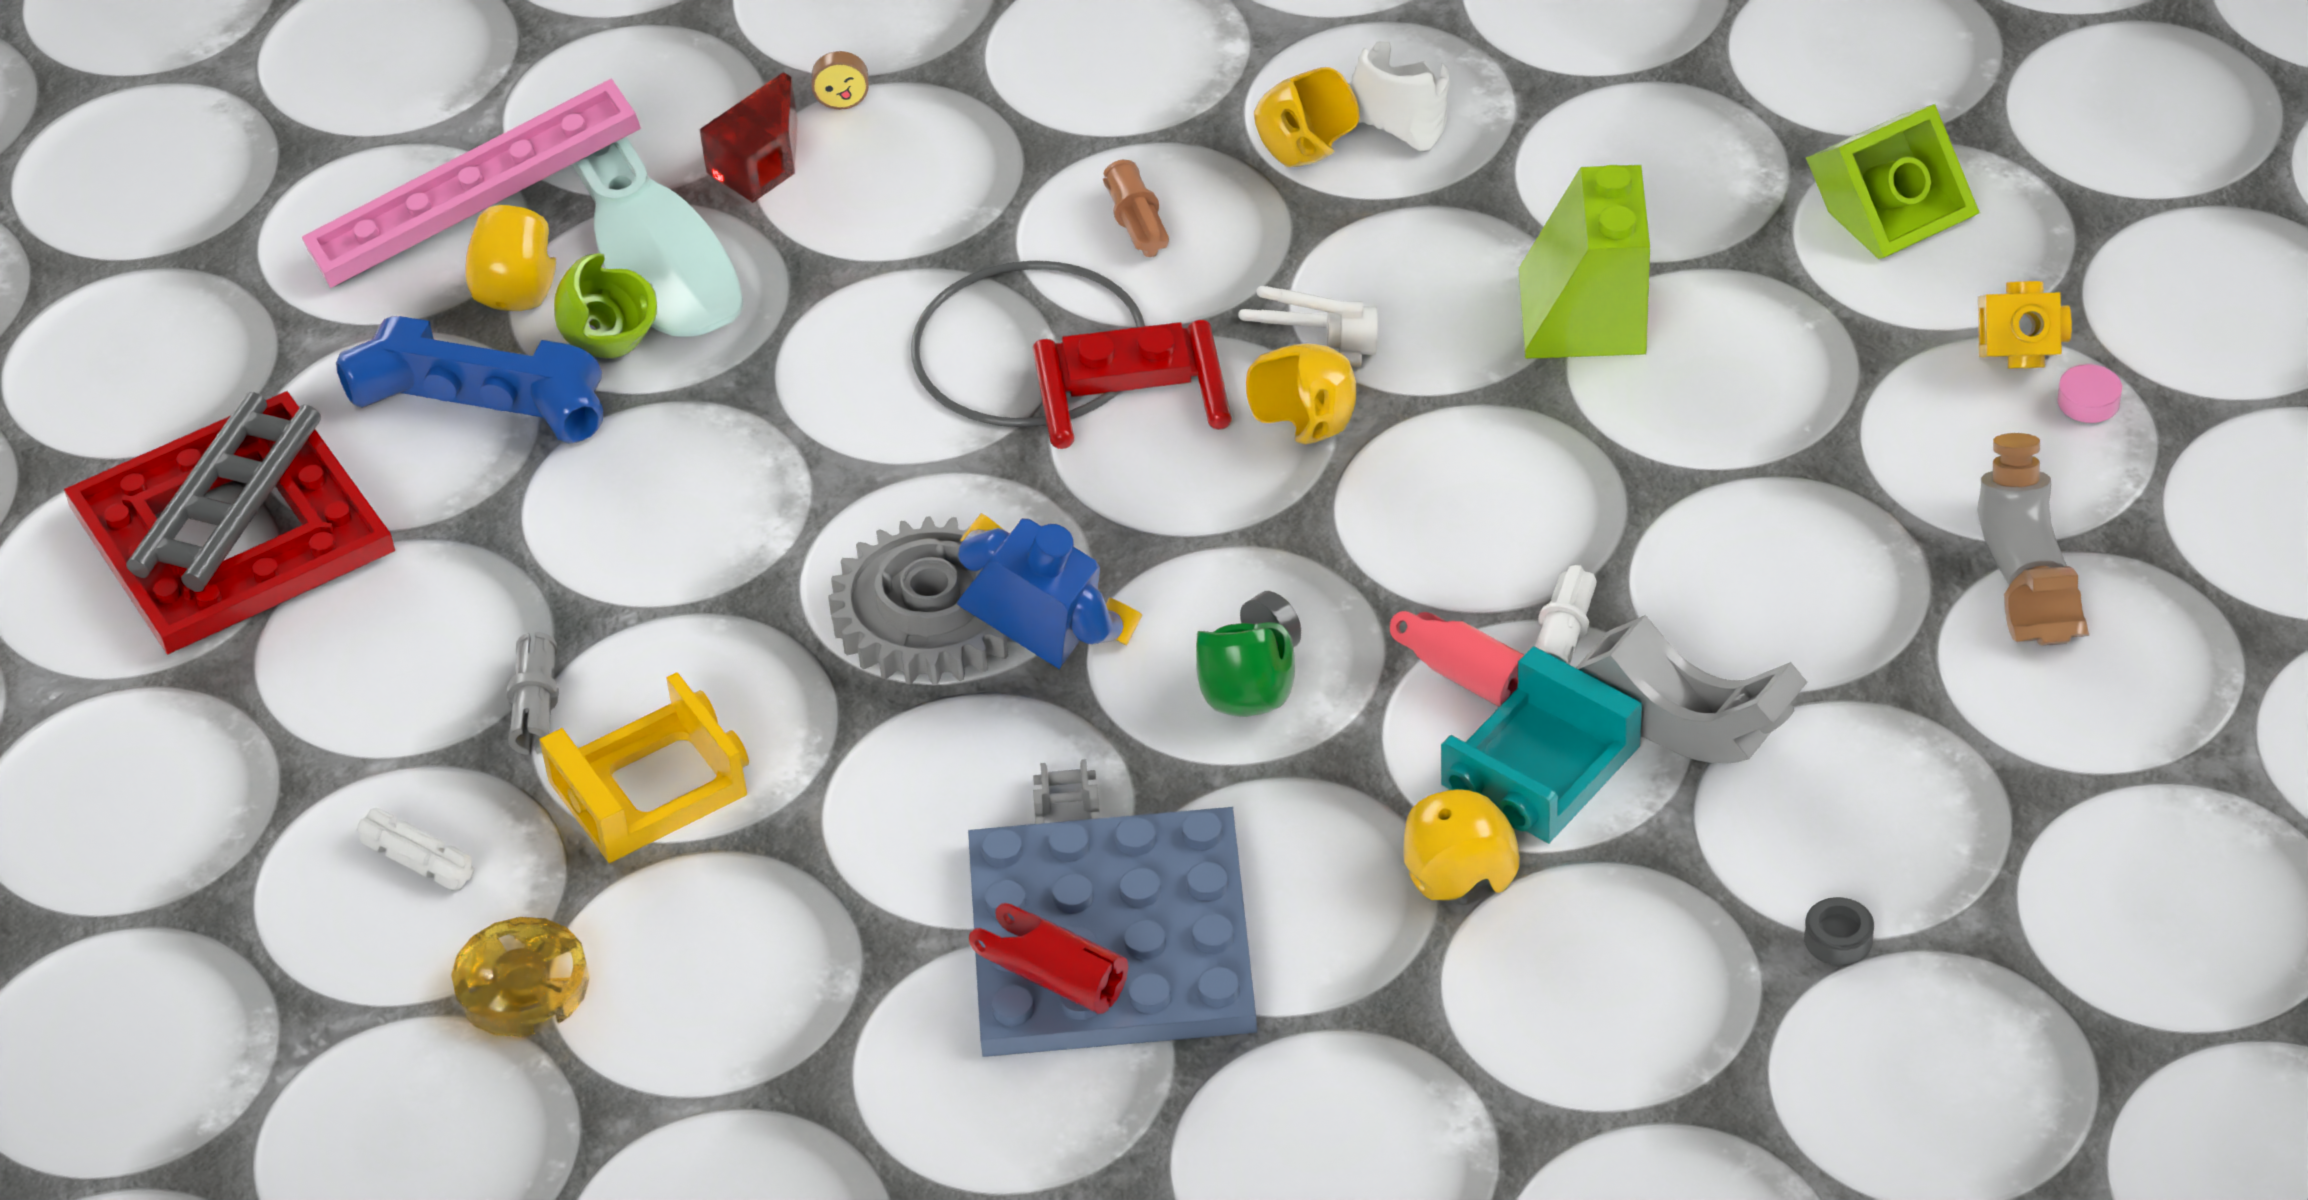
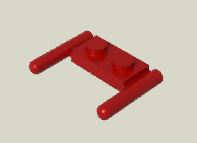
M1196 320L1189 324L1187 328H1182V323L1178 322L1063 336L1062 343H1055L1051 339H1041L1032 346L1049 438L1052 446L1057 449H1066L1074 442V433L1066 392L1070 391L1071 397L1191 383V376H1198L1207 421L1210 427L1216 430L1225 429L1232 421L1211 324L1206 320Z

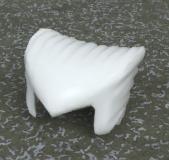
M1388 41L1376 42L1369 52L1368 48H1363L1358 57L1352 81L1349 83L1359 107L1360 119L1358 123L1364 122L1367 125H1375L1377 129H1384L1387 133L1395 135L1398 139L1401 138L1418 151L1430 150L1443 133L1447 121L1448 67L1442 63L1441 74L1437 81L1426 61L1391 67L1389 65L1391 46Z

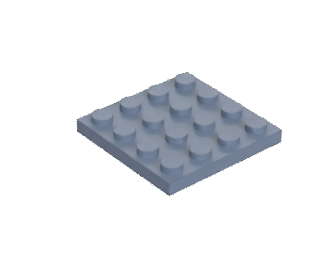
M1233 807L968 830L974 929L982 928L1002 938L1018 937L1005 930L996 919V908L1001 903H1009L1125 957L1129 968L1125 985L1117 1001L1104 1014H1097L1006 970L975 952L982 1057L1257 1033ZM1008 914L1009 918L1014 920L1013 916ZM979 941V943L985 948L983 942Z

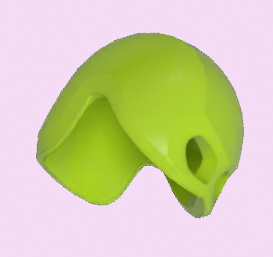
M604 254L585 255L568 269L559 282L554 298L556 326L560 334L570 345L582 348L593 357H622L631 352L640 343L655 321L657 315L656 292L652 284L634 271L602 268L601 266L605 260Z

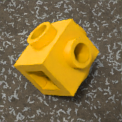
M2043 281L2006 282V294L1978 296L1979 357H2007L2008 369L2045 368V356L2062 354L2061 342H2070L2072 320L2070 306H2061L2060 292L2044 293ZM2023 315H2026L2032 324L2028 335H2025L2019 326V321Z

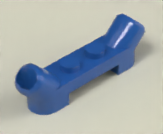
M391 316L382 321L370 341L340 352L336 361L337 374L346 396L353 405L360 408L402 393L497 411L542 417L557 439L567 444L578 443L590 438L596 433L603 421V407L594 393L602 379L600 365L590 353L569 344L541 340L534 355L529 356L434 340L430 321L403 316Z

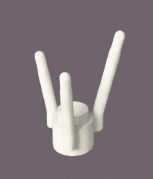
M1259 286L1256 293L1261 298L1328 312V315L1242 309L1238 314L1239 318L1243 321L1327 328V346L1339 348V353L1346 356L1351 367H1361L1362 354L1376 355L1377 307L1363 306V301H1339L1286 289Z

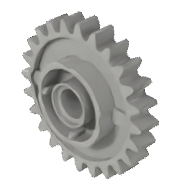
M930 516L925 517L920 529H913L905 520L900 521L899 534L892 536L879 529L876 531L877 545L873 546L858 542L856 544L858 559H841L842 575L832 576L833 594L828 595L835 638H842L846 655L858 653L862 669L879 663L882 679L886 680L896 671H903L906 684L911 685L919 674L924 673L928 675L932 685H938L944 672H951L957 680L962 681L964 680V668L966 666L972 665L986 672L988 670V655L1004 659L1008 657L1007 641H1015L957 605L959 598L981 570L970 571L959 560L958 551L962 543L960 539L969 527L966 530L958 529L956 517H951L945 526L941 528L935 526Z

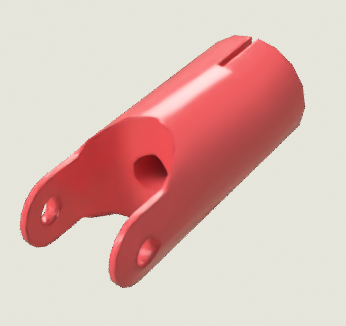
M1401 611L1391 619L1390 633L1397 642L1413 650L1416 656L1433 671L1500 707L1518 688V661L1524 654L1463 621L1447 622L1429 612L1415 615L1411 612ZM1403 621L1407 624L1404 633L1399 629L1400 623Z

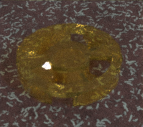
M516 917L496 922L473 935L457 954L451 974L456 999L464 1008L466 1018L471 1024L496 1036L524 1037L535 1034L533 1024L544 1022L556 1015L558 1024L569 1018L584 1000L590 979L582 943L563 925L546 918ZM510 934V936H514V939L525 944V948L506 951L499 938ZM570 952L573 959V969L570 978H549L545 962ZM469 987H482L472 993L469 992ZM537 1002L540 1004L539 1007L520 1011V1007L530 1006Z

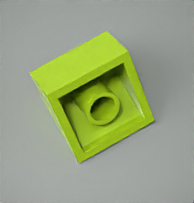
M1935 104L1901 114L1806 157L1828 212L1878 259L1885 258L1980 213Z

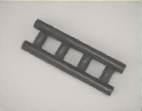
M247 393L126 563L128 570L135 576L145 578L150 574L158 561L186 568L187 570L182 575L183 584L195 592L203 591L321 421L320 413L312 406L302 405L292 420L263 414L267 408L266 400L258 393ZM247 435L276 442L262 462L234 455ZM217 477L247 483L233 504L204 497ZM188 519L217 526L203 547L174 540Z

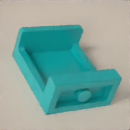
M1533 646L1518 661V688L1466 742L1453 735H1449L1441 744V785L1449 790H1469L1488 797L1504 813L1512 828L1518 831H1526L1550 844L1640 747L1642 703Z

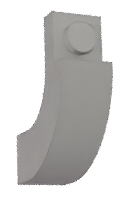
M1646 615L1607 631L1576 667L1578 670L1642 703V737L1681 756L1710 763H1735L1750 759L1770 733L1790 718L1794 712V707L1790 703L1807 684L1806 679L1791 662L1745 680H1727L1710 675L1684 659L1669 644Z

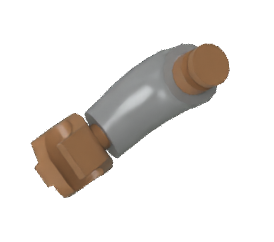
M2007 433L1996 436L1993 439V451L2000 456L1993 460V471L1985 473L1981 477L1977 511L1983 536L1992 558L2009 584L2008 589L2004 593L2005 614L2009 633L2016 642L2036 640L2041 646L2067 644L2071 637L2090 636L2082 610L2081 593L2078 589V574L2072 567L2066 565L2051 523L2049 504L2051 478L2044 472H2040V461L2032 456L2040 451V439L2025 433Z

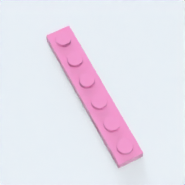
M611 78L302 236V239L329 287L332 288L640 130L639 121L636 113Z

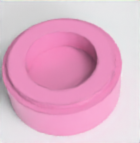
M2083 364L2072 367L2060 379L2057 398L2058 405L2068 417L2080 422L2097 423L2108 420L2119 410L2122 383L2114 372L2099 365Z

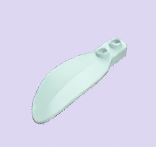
M627 136L572 164L596 204L594 231L598 251L605 255L604 268L634 271L652 284L656 292L657 315L651 326L652 328L672 336H697L732 323L740 315L743 308V298L739 280L722 244L702 217L682 197L668 187L649 178L645 165Z

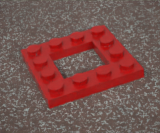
M285 391L266 400L267 408L263 414L292 420L300 407L289 392ZM231 416L64 489L69 507L167 655L395 551L390 531L316 429H314L275 486L302 525L224 560L201 592L190 590L183 584L182 575L187 570L186 568L158 561L150 574L145 578H141L131 573L126 563L156 522L157 518L155 515L164 511ZM247 435L234 455L262 462L276 442ZM217 477L208 491L233 480Z

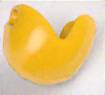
M1330 67L1316 68L1283 80L1263 95L1254 110L1255 125L1263 144L1272 156L1286 167L1309 165L1332 155L1335 152L1331 147L1333 142L1352 131L1360 119L1358 103L1350 85L1341 73Z
M495 205L487 208L479 215L468 245L465 263L466 283L475 301L490 308L503 311L530 310L542 304L551 288L557 264L556 257H549L547 254L549 227L543 216L532 210L510 205Z
M1294 344L1262 354L1251 364L1247 371L1246 394L1250 409L1258 421L1262 423L1291 421L1296 427L1295 441L1306 445L1339 434L1346 428L1356 403V380L1349 360L1338 351L1319 344Z
M1457 789L1438 792L1419 801L1407 816L1403 845L1404 863L1409 869V876L1412 882L1425 897L1431 900H1454L1464 896L1478 882L1484 879H1488L1493 890L1500 893L1507 889L1516 876L1520 857L1515 832L1504 813L1488 797L1469 790Z

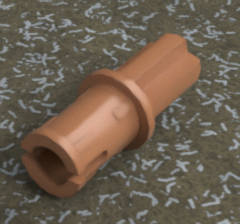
M1124 159L1113 162L1104 170L1103 174L1107 178H1103V183L1115 203L1113 208L1114 217L1119 225L1127 229L1135 248L1142 250L1146 257H1154L1158 250L1167 248L1169 236L1158 215L1159 201L1152 191L1146 189L1139 169L1134 162Z

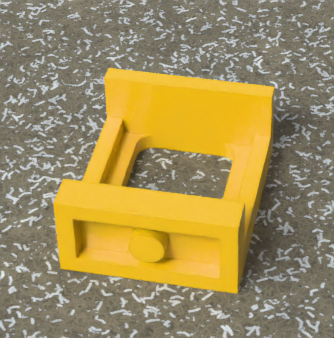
M678 672L666 677L671 704L599 739L577 748L563 728L539 739L549 783L609 864L747 795L743 767L749 765V758L742 741L733 730L726 733L718 724L715 710L706 694L701 690L694 693ZM679 740L691 742L717 775L711 782L648 812L637 810L612 777L615 771Z

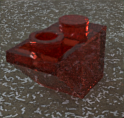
M785 72L781 73L699 129L706 173L752 203L795 174L798 120L791 76Z

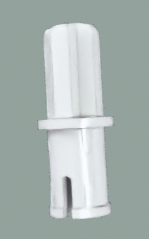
M1581 565L1569 566L1566 572H1562L1559 575L1550 603L1543 606L1538 616L1541 630L1535 647L1569 665L1578 640L1584 638L1589 629V620L1586 614L1596 587V578L1593 573L1584 571Z

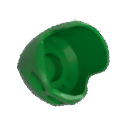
M1265 622L1258 624H1230L1220 627L1214 632L1198 631L1196 637V670L1200 690L1206 702L1215 711L1238 717L1261 715L1281 707L1291 693L1295 676L1294 648L1288 630L1279 623Z

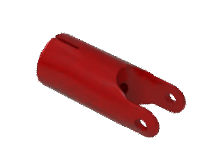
M1001 903L996 908V919L1005 930L1018 937L1002 938L982 928H975L969 934V943L972 949L983 958L1097 1014H1104L1109 1010V1007L1113 1006L1122 992L1127 979L1129 968L1125 957L1009 903ZM1008 914L1012 915L1014 920L1010 919ZM979 941L983 942L985 948L979 943Z

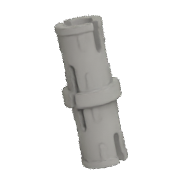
M535 632L533 653H530L531 637L529 633L522 635L517 640L515 676L511 678L507 687V699L509 698V704L512 707L508 744L516 752L530 755L532 734H536V753H542L539 739L550 734L551 710L558 703L559 688H557V683L553 679L557 643L554 638L541 632Z

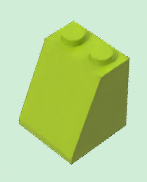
M1642 165L1580 167L1519 266L1525 359L1646 354L1650 239Z

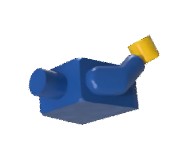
M980 513L960 539L962 543L959 547L958 557L961 564L970 571H981L959 598L957 605L1058 669L1062 667L1080 641L1092 645L1117 640L1127 646L1143 616L1135 609L1110 597L1105 604L1103 595L1098 590L1100 574L1098 563L1073 546L1074 541L1071 533L1061 525L1047 524L1040 526L1031 519L1022 518L1011 533H1008L989 517Z

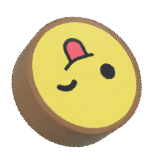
M845 51L830 52L820 57L812 68V92L815 98L824 106L839 110L848 109L858 105L866 97L869 88L868 69L863 60L858 56Z

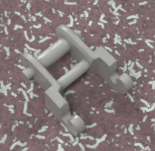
M1086 759L1081 760L1080 769L1048 772L1046 763H1040L1041 775H1033L1034 785L1042 784V789L1033 790L1035 824L1045 823L1044 816L1050 814V804L1083 801L1084 810L1091 812V819L1100 818L1097 784L1088 785V780H1096V771H1087ZM1082 784V791L1052 794L1049 792V786Z

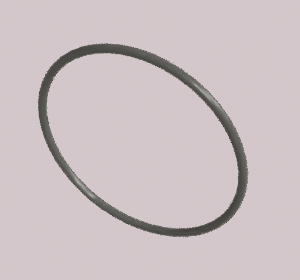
M1053 261L1006 263L972 273L947 287L926 307L915 326L911 341V360L919 381L934 399L955 413L982 423L1008 427L1047 425L1045 416L1032 418L999 417L966 408L941 393L926 375L920 359V340L923 330L934 311L951 295L962 288L990 276L1019 270H1055L1072 273L1093 280L1112 291L1130 310L1136 327H1145L1143 316L1138 306L1120 286L1099 273L1072 264ZM1121 391L1106 392L1085 405L1069 410L1070 418L1074 419L1097 409Z

